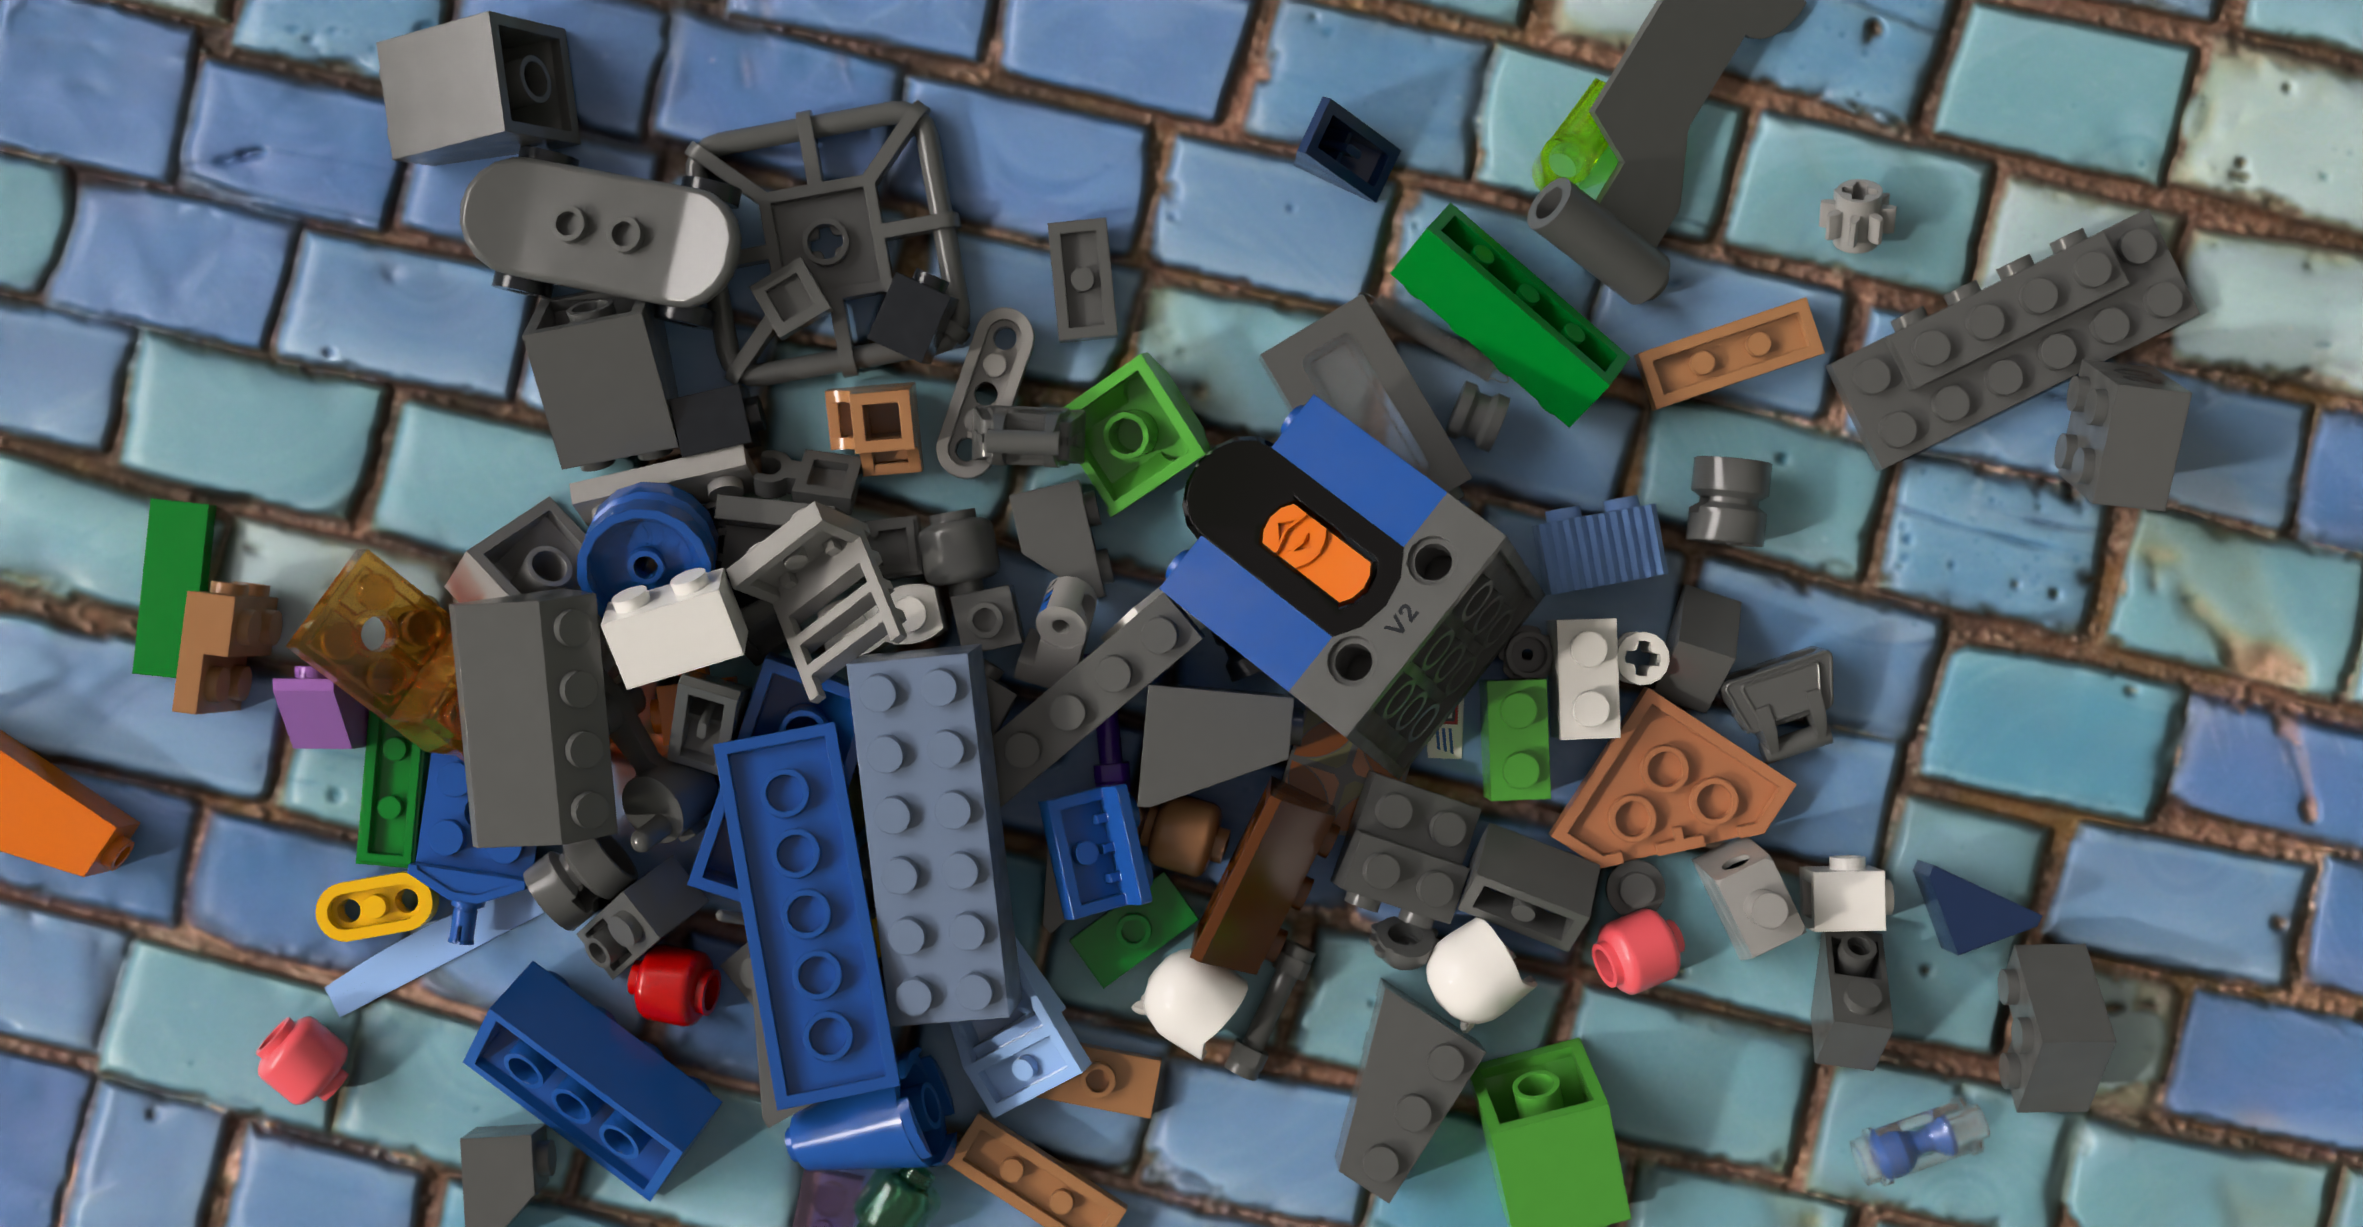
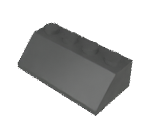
M556 589L449 604L473 847L497 848L565 845L618 834L596 593Z

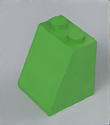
M1580 1037L1479 1063L1469 1080L1508 1227H1607L1611 1224L1632 1219L1609 1103Z

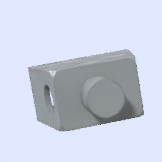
M1739 837L1734 838L1691 859L1740 960L1753 959L1807 932L1771 856L1749 837L1742 839ZM1743 860L1745 862L1743 865L1739 867L1726 870L1729 866Z

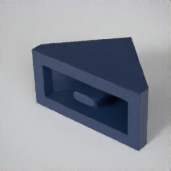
M1322 97L1297 150L1294 166L1367 201L1377 203L1401 150L1331 98Z
M1917 860L1914 866L1913 873L1940 946L1956 955L1967 953L2035 928L2041 921L2043 915L1935 865Z

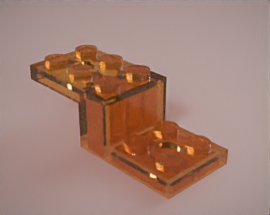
M357 548L285 647L425 752L457 756L464 762L450 614L369 549ZM375 616L384 624L386 633L383 644L378 649L371 651L364 645L361 631L364 623Z

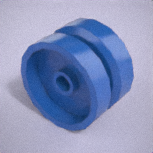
M639 482L616 490L598 506L577 555L578 584L581 591L596 593L598 615L603 619L608 602H611L614 595L627 588L644 585L648 590L670 584L673 577L694 568H704L706 573L714 571L718 560V532L709 511L692 494L668 483Z

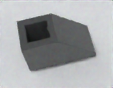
M1075 480L1009 495L1022 554L1058 577H1077L1087 582L1094 589L1097 599L1107 597L1104 585L1114 583L1115 581L1108 549L1096 550L1091 527L1102 525L1095 491L1083 493L1081 482Z
M672 855L621 892L577 933V936L584 943L589 958L597 966L604 968L613 980L689 920L709 902V899L701 889L687 885L690 875Z
M1865 931L1821 933L1810 1015L1815 1063L1870 1071L1875 1070L1894 1030L1882 934Z

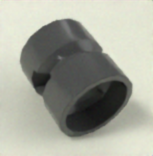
M1694 457L1691 490L1699 495L1700 498L1698 503L1689 507L1686 540L1731 546L1764 547L1767 514L1758 507L1760 501L1769 497L1773 464L1734 457Z
M612 835L565 844L561 854L549 851L524 872L523 877L528 890L544 912L560 927L567 931H574L599 910V899L601 897L613 900L638 879V872L623 847Z

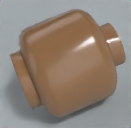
M1184 795L1150 807L1143 827L1140 845L1148 847V858L1155 866L1190 877H1198L1207 870L1210 861L1218 864L1222 863L1231 830L1221 827L1223 815L1221 808L1217 804L1190 795Z

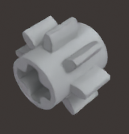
M1864 179L1848 180L1834 189L1833 200H1821L1819 226L1826 228L1825 239L1833 240V244L1837 249L1854 254L1866 253L1875 249L1877 245L1882 244V233H1894L1897 206L1889 205L1890 194L1883 193V189L1879 184Z

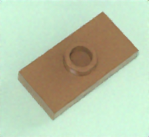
M1080 1042L1092 1064L1083 1073L1037 1096L1038 1098L1151 1119L1162 1058Z

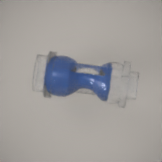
M1962 1096L1951 1098L1950 1103L1876 1129L1872 1127L1861 1130V1137L1850 1140V1148L1864 1182L1868 1186L1880 1182L1886 1187L1894 1184L1895 1179L1969 1153L1972 1155L1983 1153V1139L1990 1137V1130L1977 1103L1968 1105ZM1924 1125V1126H1923L1921 1129H1919V1130L1910 1131V1129H1913V1128H1915V1127ZM1935 1152L1924 1157H1921V1155H1923L1924 1153Z

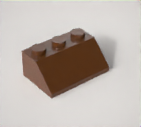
M1271 775L1194 931L1190 958L1200 963L1257 975L1264 959L1271 963L1276 961L1288 935V931L1280 927L1290 907L1297 911H1300L1315 880L1307 876V873L1316 855L1324 859L1327 858L1340 832L1341 827L1333 823L1336 817L1335 806Z

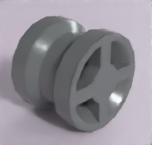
M1465 381L1445 429L1447 436L1452 439H1458L1463 436L1474 440L1478 449L1489 452L1504 421L1510 397L1500 393L1492 397L1480 392L1477 384Z

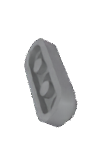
M1007 307L993 309L987 312L978 322L937 440L936 453L941 466L957 478H978L992 467L991 463H988L986 460H961L957 454L958 445L963 440H972L973 408L975 406H1014L1035 345L1034 330L1029 320L1015 309ZM1003 329H1010L1017 336L1015 345L1008 350L999 349L995 344L997 333ZM985 384L995 386L998 393L997 399L990 405H981L976 399L977 390Z

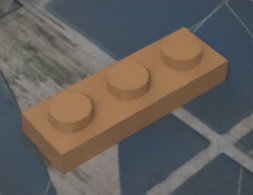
M1805 297L1634 355L1652 411L1822 355L1825 351L1807 298Z
M979 1110L957 1144L954 1157L947 1163V1165L1044 1227H1117L1127 1211L1128 1205L982 1110Z

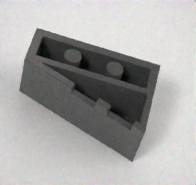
M1380 978L1376 993L1377 998L1369 1029L1366 1032L1362 1048L1363 1053L1355 1084L1352 1087L1335 1159L1339 1172L1387 1203H1390L1485 1056L1486 1051L1477 1039L1467 1033H1463L1460 1028Z

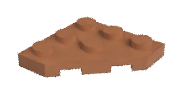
M1644 686L1620 723L1621 738H1610L1548 834L1585 859L1599 864L1600 868L1624 864L1625 861L1653 855L1662 856L1705 847L1709 843L1765 834L1797 784L1650 688Z

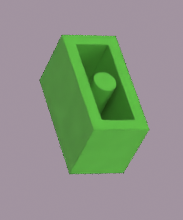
M1547 679L1479 680L1483 796L1490 801L1551 799Z

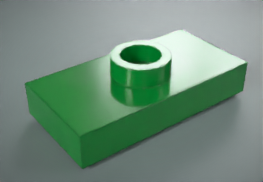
M1165 870L1153 878V884L1150 887L1152 902L1143 905H1126L1109 910L1070 938L1069 942L1103 989L1199 920L1197 914Z

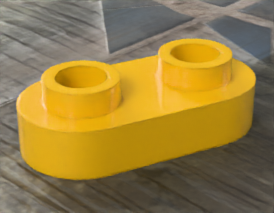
M407 871L344 881L332 885L321 894L316 905V920L320 929L328 937L342 942L411 931L427 924L435 916L439 906V893L408 874ZM406 889H410L417 894L418 905L414 910L408 909L402 902V895ZM349 899L356 901L360 906V916L357 920L349 918L345 912V904Z

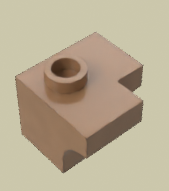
M915 382L832 388L825 391L831 450H855V454H859L861 458L863 477L917 473L924 470Z

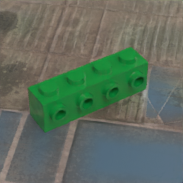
M1451 202L1426 228L1390 272L1394 278L1404 285L1410 295L1425 303L1446 321L1458 336L1468 340L1489 358L1502 374L1511 377L1533 396L1546 412L1555 415L1569 428L1613 383L1631 358Z

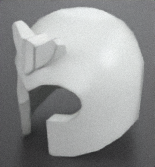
M1478 917L1440 940L1434 947L1426 967L1427 982L1437 1003L1453 1018L1460 1020V1028L1463 1033H1468L1475 1024L1489 1022L1498 1018L1537 986L1535 979L1530 975L1523 980L1521 979L1513 961L1516 958L1514 952L1498 937L1485 920Z
M1182 949L1165 958L1148 978L1145 993L1141 996V1000L1135 1002L1131 1008L1132 1011L1139 1015H1147L1161 1036L1203 1061L1207 1054V1050H1205L1206 1042L1217 1034L1235 1014L1246 996L1248 983L1234 970L1200 963L1190 958L1191 949Z

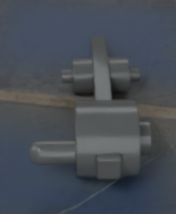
M603 668L609 736L636 772V776L627 782L622 792L624 812L629 822L636 829L630 838L632 848L638 852H647L658 843H670L677 838L684 842L696 836L707 827L708 824L704 817L713 810L718 796V786L713 774L667 760L668 753L662 756L638 716L646 707V698L643 690L640 687L627 690L623 681L616 684Z

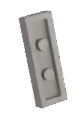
M744 444L578 481L569 485L572 505L589 527L598 506L618 489L639 482L668 483L692 494L703 504L711 501L716 502L717 494L742 497L744 494L755 492L753 477L755 473H758V470Z

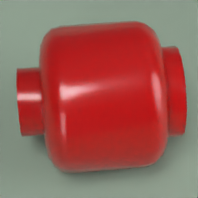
M660 944L649 950L643 960H636L628 976L627 987L629 994L634 995L636 1009L645 1019L682 1027L693 1026L703 1016H709L716 1007L721 990V974L719 970L714 969L712 960L703 951Z

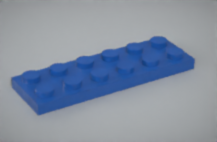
M829 722L713 744L777 1111L901 1086L836 723Z

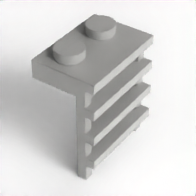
M816 501L795 512L787 523L765 540L754 544L747 551V554L727 568L726 571L733 589L773 604L809 701L818 704L826 698L821 684L845 667L846 664L852 662L886 635H889L892 642L898 644L906 639L907 634L902 623L907 619L903 610L895 607L890 595L895 591L891 581L883 578L878 565L883 561L879 552L872 550L867 539V536L871 534L868 524ZM865 576L867 582L801 632L799 625ZM877 605L879 612L812 661L810 654Z

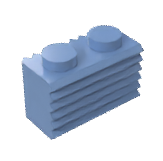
M1638 495L1603 501L1605 513L1582 517L1580 505L1546 511L1547 523L1532 526L1545 595H1554L1668 574L1656 503L1640 506Z

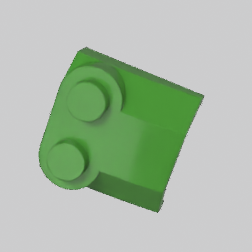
M1148 352L1139 354L1063 407L1086 412L1084 463L1080 465L1107 505L1108 509L1106 511L1110 517L1116 516L1185 469L1194 466L1203 457L1212 452L1205 430L1169 373Z

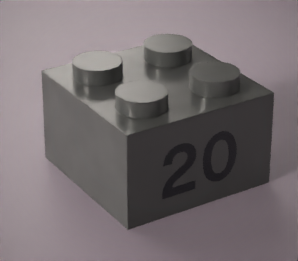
M2082 359L2079 376L2075 375L2072 377L2067 390V408L2071 411L2067 433H2062L2059 436L2055 447L2054 460L2056 468L2059 469L2058 474L2092 504L2165 512L2192 392L2154 367Z

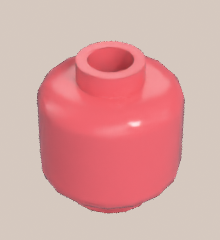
M1642 908L1601 926L1597 936V943L1592 947V957L1598 974L1609 987L1614 988L1617 986L1620 991L1629 995H1635L1677 976L1681 966L1680 953L1685 950V941L1674 921L1670 919L1665 921L1658 912Z
M306 1016L296 1021L287 1017L266 1037L256 1051V1055L261 1058L258 1065V1075L294 1105L308 1103L316 1096L324 1102L327 1101L342 1086L349 1073L342 1069L348 1057V1046L312 1016Z

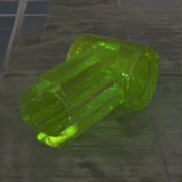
M1597 78L1592 81L1567 117L1536 156L1532 165V178L1535 186L1540 191L1555 179L1562 178L1551 169L1549 164L1550 155L1564 154L1574 162L1576 175L1565 178H1568L1580 187L1590 174L1591 169L1608 148L1609 144L1589 113L1590 108L1606 82Z

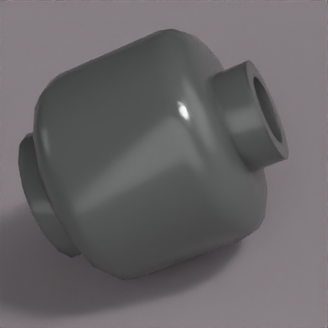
M975 508L929 516L930 525L924 527L918 534V544L926 581L936 587L948 586L949 597L984 590L982 579L994 576L1000 569V558L992 522L988 518L977 517Z

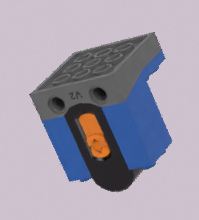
M1313 394L1305 406L1299 405L1289 413L1282 424L1281 436L1275 443L1259 436L1235 437L1216 445L1197 462L1186 482L1182 507L1187 527L1198 540L1190 550L1187 549L1180 552L1172 560L1166 570V580L1159 589L1399 780L1545 597V593L1505 534Z

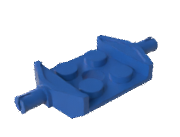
M461 728L428 737L426 740V747H431L432 752L416 862L408 864L407 873L446 899L452 900L451 905L455 907L453 909L448 942L453 944L460 942L459 945H474L477 909L485 907L486 901L528 889L523 874L536 863L538 846L473 847Z

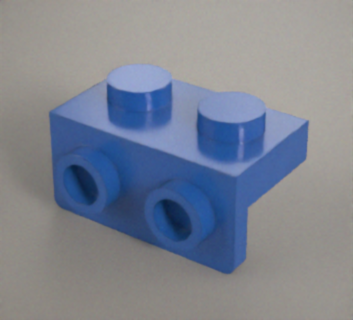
M1126 784L1103 785L1038 802L1064 920H1075L1126 905H1143L1152 902L1150 887L1153 884V871L1149 859L1141 850L1137 832L1140 824L1139 808L1134 797L1129 794Z

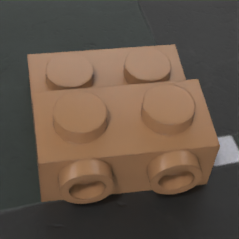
M211 580L210 591H187L172 712L197 715L241 710V703L248 697L252 684V672L250 667L246 666L247 656H270L272 646L278 643L282 632V614L280 611H277L278 598L269 597L270 585Z

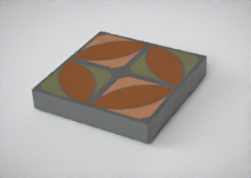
M1306 706L1301 746H1292L1281 780L1335 806L1336 817L1333 823L1341 827L1339 834L1346 836L1368 771L1371 770L1394 779L1397 778ZM1410 766L1400 777V781H1406Z

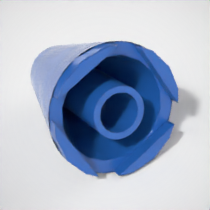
M919 1047L905 1050L896 1055L901 1086L813 1103L792 1116L790 1127L785 1132V1144L791 1159L794 1162H799L807 1171L928 1168L947 1164L955 1154L957 1132L947 1134L945 1116L955 1114L946 1079L936 1060L931 1055L920 1058L919 1054L922 1048Z

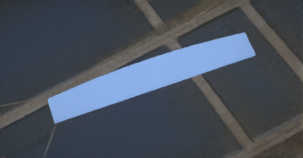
M528 889L486 901L485 907L477 909L474 945H459L460 942L457 944L448 942L453 916L451 914L364 961L327 985L325 990L339 1017H342L543 914L544 910L538 905Z

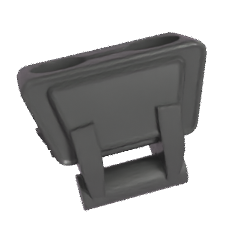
M975 406L973 408L972 459L986 460L991 465L1006 466L1008 464L1060 468V466H1068L1069 464H1083L1086 412L1083 410L1052 407Z
M1810 646L1729 673L1726 676L1718 694L1743 731L1746 730L1745 733L1750 734L1751 732L1755 734L1760 742L1758 743L1759 751L1765 764L1768 765L1833 743V736L1827 724L1826 710L1831 708L1834 702L1833 656L1830 651ZM1800 718L1804 719L1807 725L1806 728L1778 737L1776 726Z

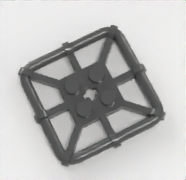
M916 100L913 104L907 101H889L813 115L811 110L796 112V119L718 132L703 138L698 144L694 141L690 143L684 152L688 156L685 164V176L709 179L708 171H710L727 184L742 189L743 195L759 205L766 245L741 249L740 260L736 269L769 263L770 271L773 273L801 256L834 310L831 312L837 350L757 363L758 358L776 332L765 315L740 350L727 285L719 295L707 303L709 310L717 312L712 332L716 354L722 369L726 372L725 380L733 385L770 386L841 372L844 378L858 376L859 369L913 360L876 342L855 346L846 301L887 294L894 278L887 241L933 234L941 278L950 282L945 293L959 299L935 355L952 350L957 344L962 347L964 346L971 334L967 331L970 325V303L956 231L961 229L962 226L959 212H953L940 137L934 120L929 116L930 108ZM897 124L863 175L824 181L818 138ZM915 136L930 215L884 223L878 185L910 139ZM800 142L807 185L766 192L718 157ZM829 227L834 236H842L843 245L836 248L835 256L829 259H825L822 252L812 251L811 242L820 239V229Z

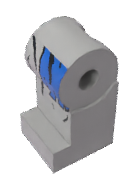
M1070 576L1058 577L1050 582L1036 617L1037 630L1029 629L1017 661L1014 674L1015 679L1049 689L1082 661L1097 606V595L1087 582Z

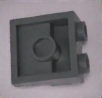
M1369 770L1330 881L1347 891L1344 901L1354 906L1378 913L1380 904L1383 902L1401 908L1398 919L1427 930L1432 929L1435 920L1451 924L1470 868L1463 865L1482 809Z

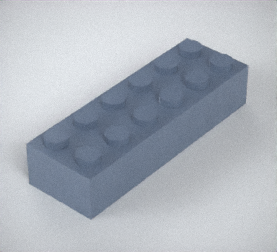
M982 644L862 655L846 664L887 1008L891 1027L1010 1018L1022 1000Z

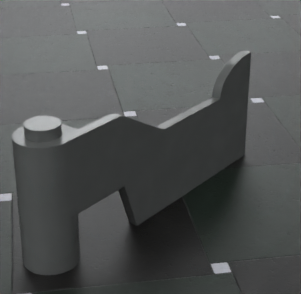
M1657 0L1589 110V113L1619 161L1596 200L1568 178L1562 177L1550 182L1536 196L1527 216L1529 227L1630 304L1638 305L1657 298L1668 284L1670 270L1669 258L1657 249V246L1680 209L1688 130L1744 37L1765 39L1778 34L1795 20L1807 2L1805 0Z

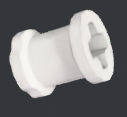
M1635 631L1625 632L1617 639L1620 681L1629 684L1648 685L1660 680L1667 672L1670 662L1669 650L1664 641L1657 635ZM1640 642L1641 651L1650 654L1649 665H1640L1637 674H1635V665L1626 663L1625 656L1627 651L1637 650Z

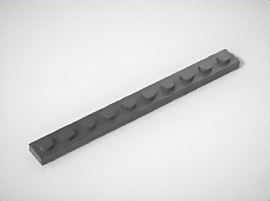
M1163 592L992 736L1000 808L1205 637L1203 632L1179 604ZM867 841L859 848L868 903L871 905L875 903ZM747 942L723 962L720 967L753 1005L752 964Z

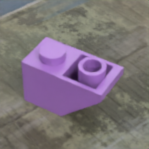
M323 664L295 666L294 677L273 678V693L292 747L295 749H356L366 747L372 676H352V665Z

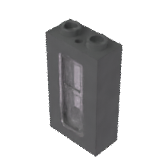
M1363 294L1260 354L1259 361L1289 412L1299 405L1305 406L1313 394H1315L1454 498L1459 500L1465 496L1460 485L1472 478L1471 474Z

